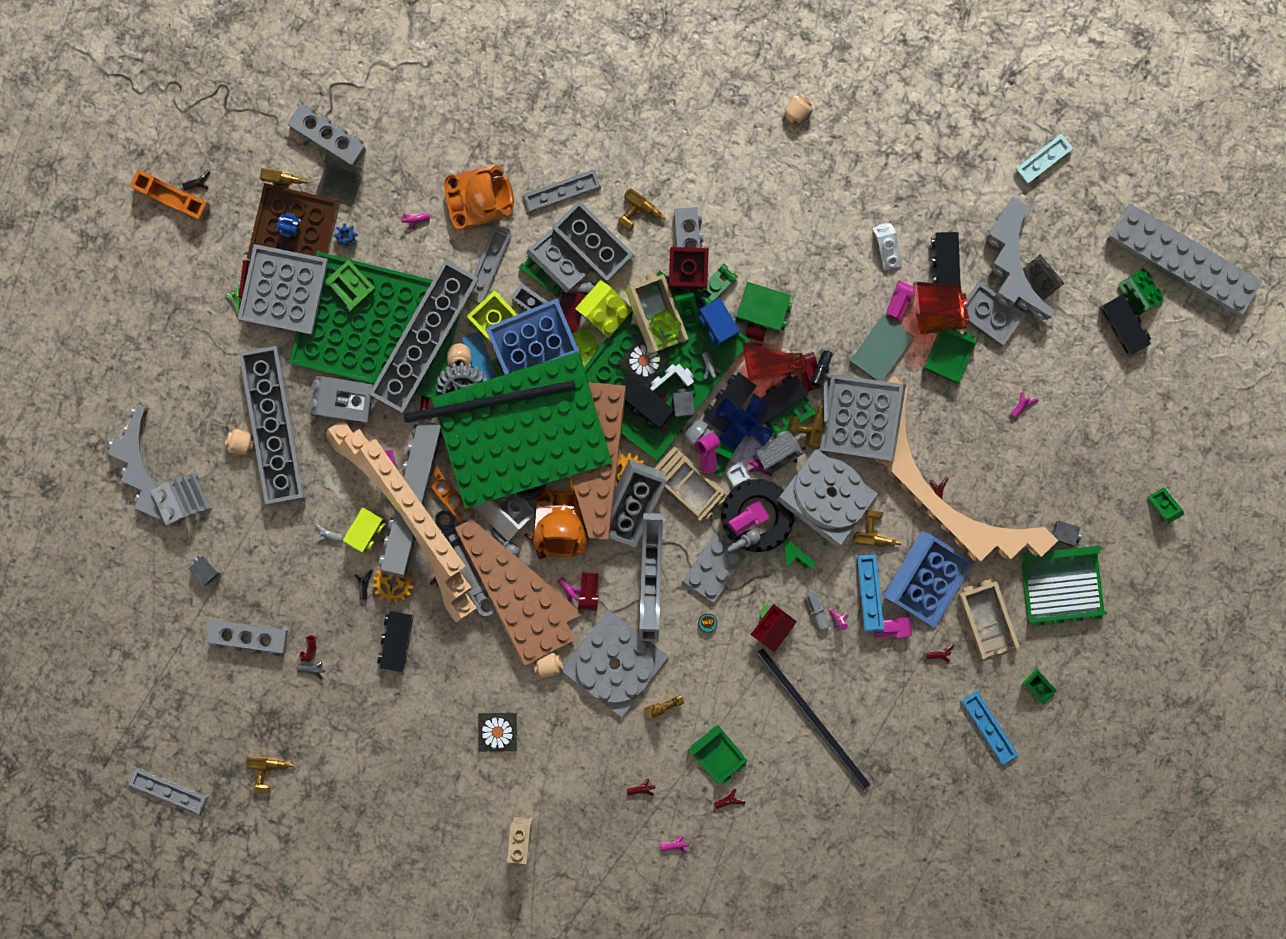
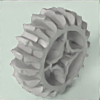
M463 362L460 363V366L454 363L453 368L447 366L446 371H441L440 377L437 378V396L487 381V378L484 377L483 371H478L477 366L471 368L470 363L467 366H464ZM452 381L453 385L448 390L447 385Z

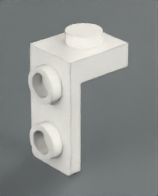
M880 224L878 227L873 228L874 236L879 245L883 269L887 271L901 267L902 260L897 234L892 224Z
M673 364L665 370L666 375L663 378L658 376L650 383L652 387L649 390L654 392L674 374L688 388L694 383L692 379L694 375L688 368L684 370L680 364L677 366Z

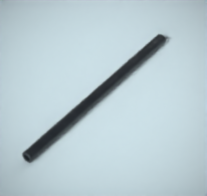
M574 380L506 393L404 414L405 423L542 397L576 390Z
M764 648L755 653L863 790L870 785L869 781Z

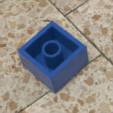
M721 298L700 309L698 320L703 328H708V337L713 344L717 343L719 347L738 336L740 330Z

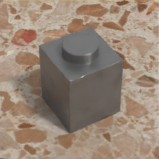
M688 389L676 390L677 393H673L675 418L694 416L693 393L688 392Z
M1057 520L1052 535L1058 542L1075 546L1076 543L1080 542L1082 532H1080L1081 527Z
M198 555L190 562L192 566L188 568L204 586H207L221 573L206 556L200 557Z

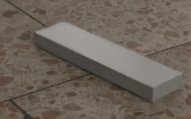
M594 169L525 193L523 196L529 213L600 189L601 185Z
M493 227L474 273V276L479 278V282L468 300L477 304L485 300L511 234Z
M137 767L128 785L198 815L201 814L208 797Z

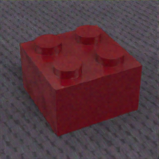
M670 247L669 288L707 289L709 248Z

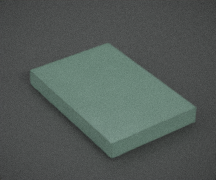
M883 314L850 362L875 380L883 381L915 336Z

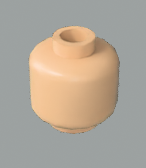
M803 95L793 96L784 108L787 113L786 118L793 124L796 121L804 123L813 111L812 103Z
M454 344L448 349L447 364L450 368H453L454 363L457 366H460L461 362L464 363V366H467L469 363L471 364V350L465 344Z
M238 429L232 430L231 433L228 432L225 447L229 453L245 456L248 451L253 450L254 440H251L249 432Z
M550 652L538 658L536 663H533L535 673L540 674L543 679L556 677L563 670L561 657L556 655L555 652Z

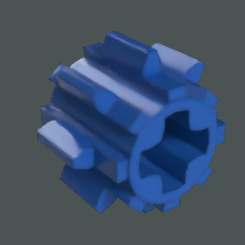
M286 213V215L281 214L276 230L282 236L289 238L291 235L296 236L300 219H297L295 215Z
M344 223L341 229L336 227L338 234L333 235V237L339 239L338 245L344 243L345 247L348 248L349 243L355 244L353 239L358 234L353 232V225L347 228V225ZM342 233H348L349 239H343Z

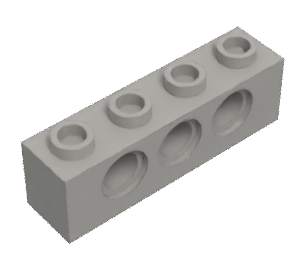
M299 105L289 120L288 126L354 168L366 150L365 146L362 145L364 142L356 136L353 138L346 135L348 132L340 126L335 128L331 125L332 121L322 115L321 118L314 114L316 111L306 105L304 108ZM309 121H316L317 124L315 128H307V123ZM325 131L333 132L330 139L323 138ZM348 141L349 146L346 149L342 150L339 148L340 142Z
M697 207L674 209L677 247H685L688 242H692L696 248H700V242H703V231H699V223H702L701 212H698ZM691 223L695 229L693 232L688 233L684 230V225Z
M210 619L206 643H211V647L222 648L223 645L230 646V650L241 651L242 648H248L251 653L260 654L262 650L268 651V655L280 656V653H285L288 630ZM226 630H230L233 634L230 641L224 639L223 634ZM245 633H249L252 637L249 644L245 643L242 639ZM265 635L271 639L269 646H264L261 642L262 637Z

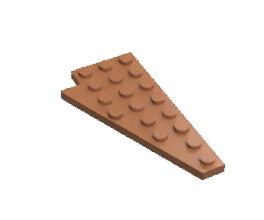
M589 382L613 463L571 476L589 538L609 540L627 387L624 385Z
M473 519L454 528L523 666L575 640L567 624L568 621L582 615L575 606Z

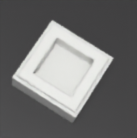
M742 462L725 470L733 488L750 479Z

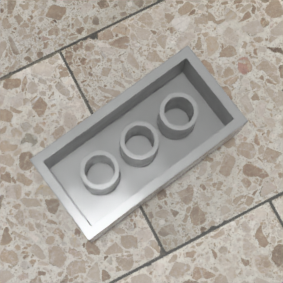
M580 200L552 227L553 231L606 283L634 257V254Z
M628 460L615 488L610 529L611 539L636 548L643 533V513L653 512L667 482L664 472L633 460Z

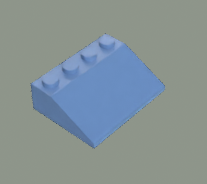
M558 299L486 327L504 375L579 352Z
M921 531L883 597L935 628L974 562L933 535Z

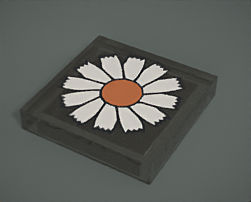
M641 334L617 365L648 387L671 357L662 350L648 354L647 346Z
M517 712L478 713V752L517 751Z

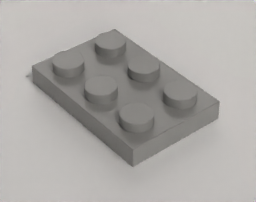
M550 230L526 252L566 293L592 271V268L553 230Z
M979 281L964 301L966 320L1004 346L1026 314L1013 305L1005 306L1001 304L998 298L995 297L996 293Z
M716 534L682 580L713 603L746 558V555L739 550L729 552L728 548L731 544Z

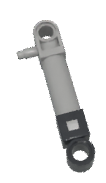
M442 510L435 516V523L444 530L442 531L443 535L466 566L460 572L471 586L468 592L479 614L482 616L492 615L495 612L493 605L489 612H485L481 608L484 601H489L490 603L491 601L454 530L455 527L459 526H454L455 516L450 511ZM444 514L450 517L448 525H442L440 522V518Z

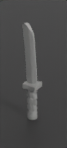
M822 348V349H821V354L823 353L824 350H828V351H829V349H828V348ZM829 372L826 373L823 379L824 423H828L827 380H831Z

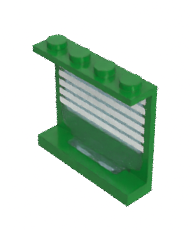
M1100 546L1047 551L1042 557L1039 555L1035 557L1032 553L1020 554L1028 623H1033L1034 626L1045 625V621L1060 624L1064 623V619H1072V622L1083 621V617H1091V620L1102 619V615H1107V611H1104L1098 560Z

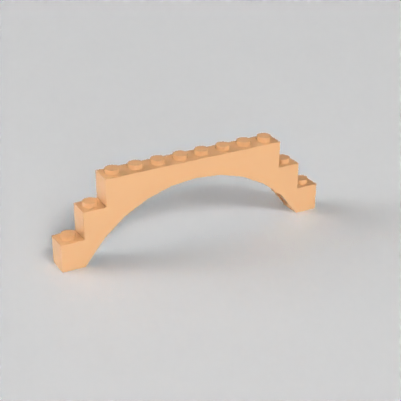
M895 376L888 381L902 384ZM906 388L894 461L873 459L879 465L883 463L888 468L886 472L893 479L897 477L901 481L899 485L907 493L911 491L915 495L913 500L920 507L924 504L929 509L926 513L933 520L937 518L942 523L940 527L947 534L951 532L955 536L953 540L961 548L965 546L969 550L967 554L974 561L978 559L981 562L996 546L1000 548L997 552L1004 559L1008 557L1011 560L1026 544L1030 546L1028 550L1035 557L1037 555L1042 557L1058 541L1045 527L1029 529L993 527L974 521L957 512L935 494L918 470L907 441L905 411L908 389Z
M344 419L329 428L324 437L333 450L354 463L379 487L414 534L435 574L445 608L453 620L457 623L474 611L476 606L466 593L471 586L460 572L466 567L378 441L374 439L369 443L360 429L353 433Z

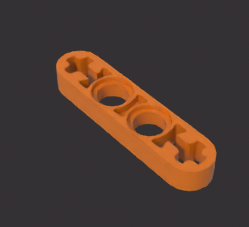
M433 465V474L435 477L439 474L441 478L437 479L433 485L430 483L429 486L460 523L467 522V520L463 521L461 519L463 515L460 511L458 514L455 513V510H458L463 504L462 497L439 469ZM443 481L447 484L445 492L437 491L436 486L438 482ZM452 496L459 498L460 502L456 507L449 505V499ZM462 508L466 513H471L470 519H475V513L471 508Z

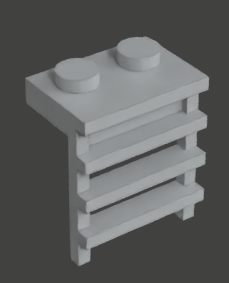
M197 473L167 481L151 490L166 526L184 517L212 508L211 504H207L196 479L198 477Z

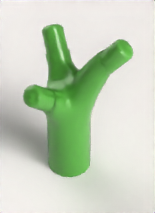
M240 284L237 285L235 293L232 292L231 295L225 294V297L229 298L234 304L238 315L241 306V300L238 297Z

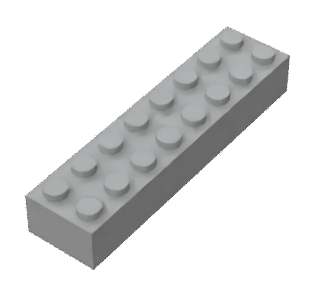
M1131 203L1125 207L1107 237L1111 242L1236 316L1244 314L1262 283L1261 280Z
M444 260L369 393L370 396L402 414L405 413L479 282V278Z
M272 346L239 352L265 504L270 505L304 499L306 495L280 348Z
M420 420L418 424L413 425L412 435L414 439L413 443L409 442L407 449L409 459L408 462H404L402 472L404 480L424 506L442 430L440 424ZM393 506L395 515L394 518L390 517L388 528L390 535L385 537L383 547H385L386 551L385 555L380 556L379 566L383 574L406 579L416 538Z

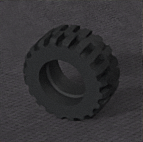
M765 479L748 480L733 488L727 495L721 511L722 527L729 540L736 543V541L741 539V535H746L747 530L737 536L731 529L728 521L740 514V510L746 501L752 498H763L769 501L775 509V523L769 531L760 534L761 538L757 544L750 545V547L743 546L742 549L749 552H765L782 544L791 533L795 521L794 513L777 501L784 489L776 483Z

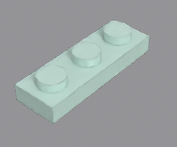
M1061 133L1017 167L1016 171L1028 184L1070 152L1073 147Z

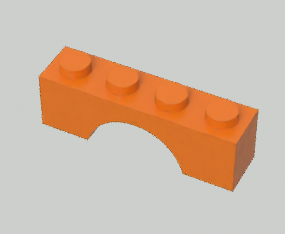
M137 169L130 184L132 189L201 222L210 207L208 202L183 192Z

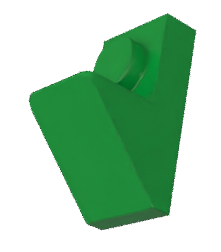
M693 291L674 296L675 305L684 328L687 329L701 325L698 320L699 315Z
M721 435L720 447L716 449L717 471L713 472L719 477L723 475L739 444L724 435Z
M1165 488L1148 496L1150 503L1162 522L1166 521L1169 524L1185 515L1183 509Z
M786 538L783 542L785 568H788L797 557L799 565L804 569L807 567L812 569L816 562Z
M1038 669L1022 683L1043 705L1057 692Z

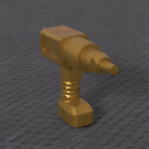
M268 168L261 169L259 178L261 181L272 182L275 185L285 187L292 185V183L308 184V180L293 176L291 173Z
M632 188L626 191L624 199L632 205L620 217L619 223L632 230L634 223L629 219L635 212L640 213L641 210L657 218L660 217L665 221L666 217L655 208L653 203Z
M821 400L816 415L813 416L812 423L807 422V426L799 425L800 420L796 416H790L787 431L807 434L805 444L810 447H820L824 430L822 428L824 423V400Z
M866 510V533L856 532L853 537L854 544L878 547L901 545V542L877 535L878 530H874V519L880 520L883 517V512Z
M678 695L662 704L650 705L644 708L647 719L658 717L664 714L665 710L684 704V700L681 695Z
M248 756L245 762L247 769L258 770L253 792L270 793L271 787L263 784L264 775L268 774L269 770L294 767V764H288L286 761L260 756Z

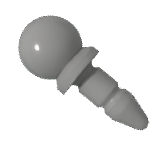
M492 528L494 537L517 557L519 547L512 543L511 539L507 541L495 528Z
M755 529L747 531L746 535H741V539L728 548V551H736L743 546L750 547V545L757 544L761 538L760 533Z

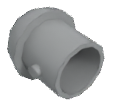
M696 420L686 428L683 437L688 446H694L697 440L709 433L715 434V431H710L707 428V423Z

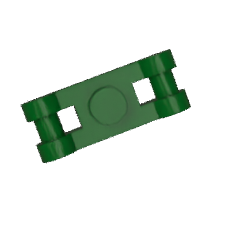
M528 255V259L524 264L521 263L518 268L558 298L562 288L557 283L554 287L549 284L553 279ZM533 263L538 265L534 271L530 269Z
M725 263L708 279L707 289H697L693 293L695 300H698L702 307L715 301L738 278V275L735 272L732 273ZM722 275L727 278L725 282L720 278ZM703 293H707L710 297L706 298Z
M804 397L765 423L767 428H770L774 433L773 437L775 439L779 433L787 432L790 416L798 417L801 423L816 413V410L809 405L807 397ZM801 406L806 412L803 415H801L797 410ZM780 420L785 426L782 429H779L776 424Z

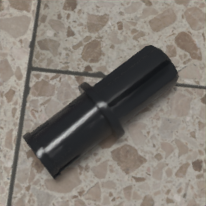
M824 350L818 364L814 366L815 370L809 382L812 386L817 388L822 386L823 379L826 373L829 372L828 366L833 356L831 351Z

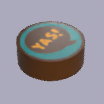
M709 613L703 614L698 620L699 628L706 633L713 632L717 627L716 617Z

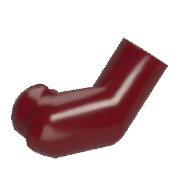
M313 635L306 637L307 650L306 652H300L299 659L301 662H310L317 648L316 638Z

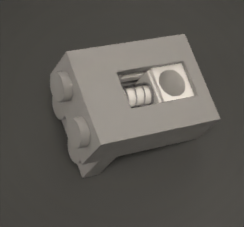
M316 376L312 383L313 399L309 403L310 414L312 416L367 423L371 400L369 393L373 385ZM337 392L346 393V395L341 396L338 395ZM353 397L357 399L355 406L351 403ZM335 402L337 404H344V407L335 406Z

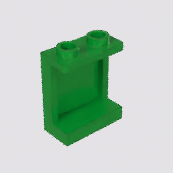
M747 281L735 322L742 324L745 321L773 330L775 334L779 335L781 330H785L787 320L784 319L785 314L791 311L793 304L790 301L791 295Z
M947 324L946 327H940L923 369L959 384L974 346L978 341L974 339V335L967 332L961 334L957 330L944 331L947 328L957 329Z
M718 724L688 748L718 785L720 783L726 784L732 778L730 775L733 772H740L747 766L745 763L748 761Z

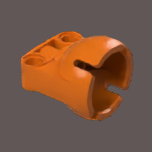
M488 165L461 174L449 175L445 178V196L450 218L455 228L470 230L479 225L504 219L512 214L511 209L514 207L513 189L509 178L503 176L504 170L501 167ZM457 180L458 184H457V187L455 188L454 183H455V181ZM465 217V224L463 225L462 220Z
M548 490L535 499L533 544L538 552L543 551L545 555L550 557L572 558L577 553L581 555L586 551L589 544V536L580 506L578 505L576 492ZM541 501H547L548 503H547V504H541L540 502H541Z

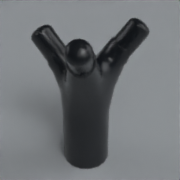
M207 170L200 177L182 183L184 190L194 187L208 189V186L202 182L209 175L210 171Z
M369 570L365 577L360 578L357 574L354 575L359 584L360 600L367 599V585L370 575L373 573L372 570Z

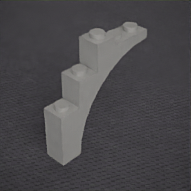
M1012 197L986 237L992 246L1002 248L990 267L994 269L993 272L998 276L1006 277L995 297L1005 306H1012L1016 301L1021 308L1034 312L1038 319H1045L1047 321L1052 317L1055 310L1043 302L1032 289L1020 263L1018 249L1019 232L1029 206Z
M138 404L137 408L134 407L131 411L130 418L132 419L129 425L126 424L123 429V439L115 436L114 440H110L107 446V450H109L108 455L128 463L121 471V481L142 490L141 493H137L135 496L134 508L163 520L151 493V490L158 486L146 466L142 448L143 424L148 408ZM182 519L178 520L172 525L179 527L182 522Z
M643 513L639 641L658 642L663 514Z

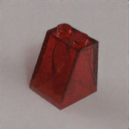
M913 282L916 317L921 335L967 328L966 321L970 319L969 311L965 309L964 304H968L967 294L962 292L961 286Z
M762 342L742 343L749 381H763L806 372V359L801 352Z

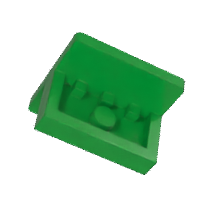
M1145 268L1118 283L1138 316L1164 301L1161 290L1155 286L1151 274Z

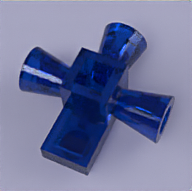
M753 393L745 411L741 407L738 410L728 398L724 399L718 406L716 414L731 421L719 436V440L735 451L745 436L750 438L752 435L761 446H764L770 440L773 430L759 425L761 422L755 417L769 404Z

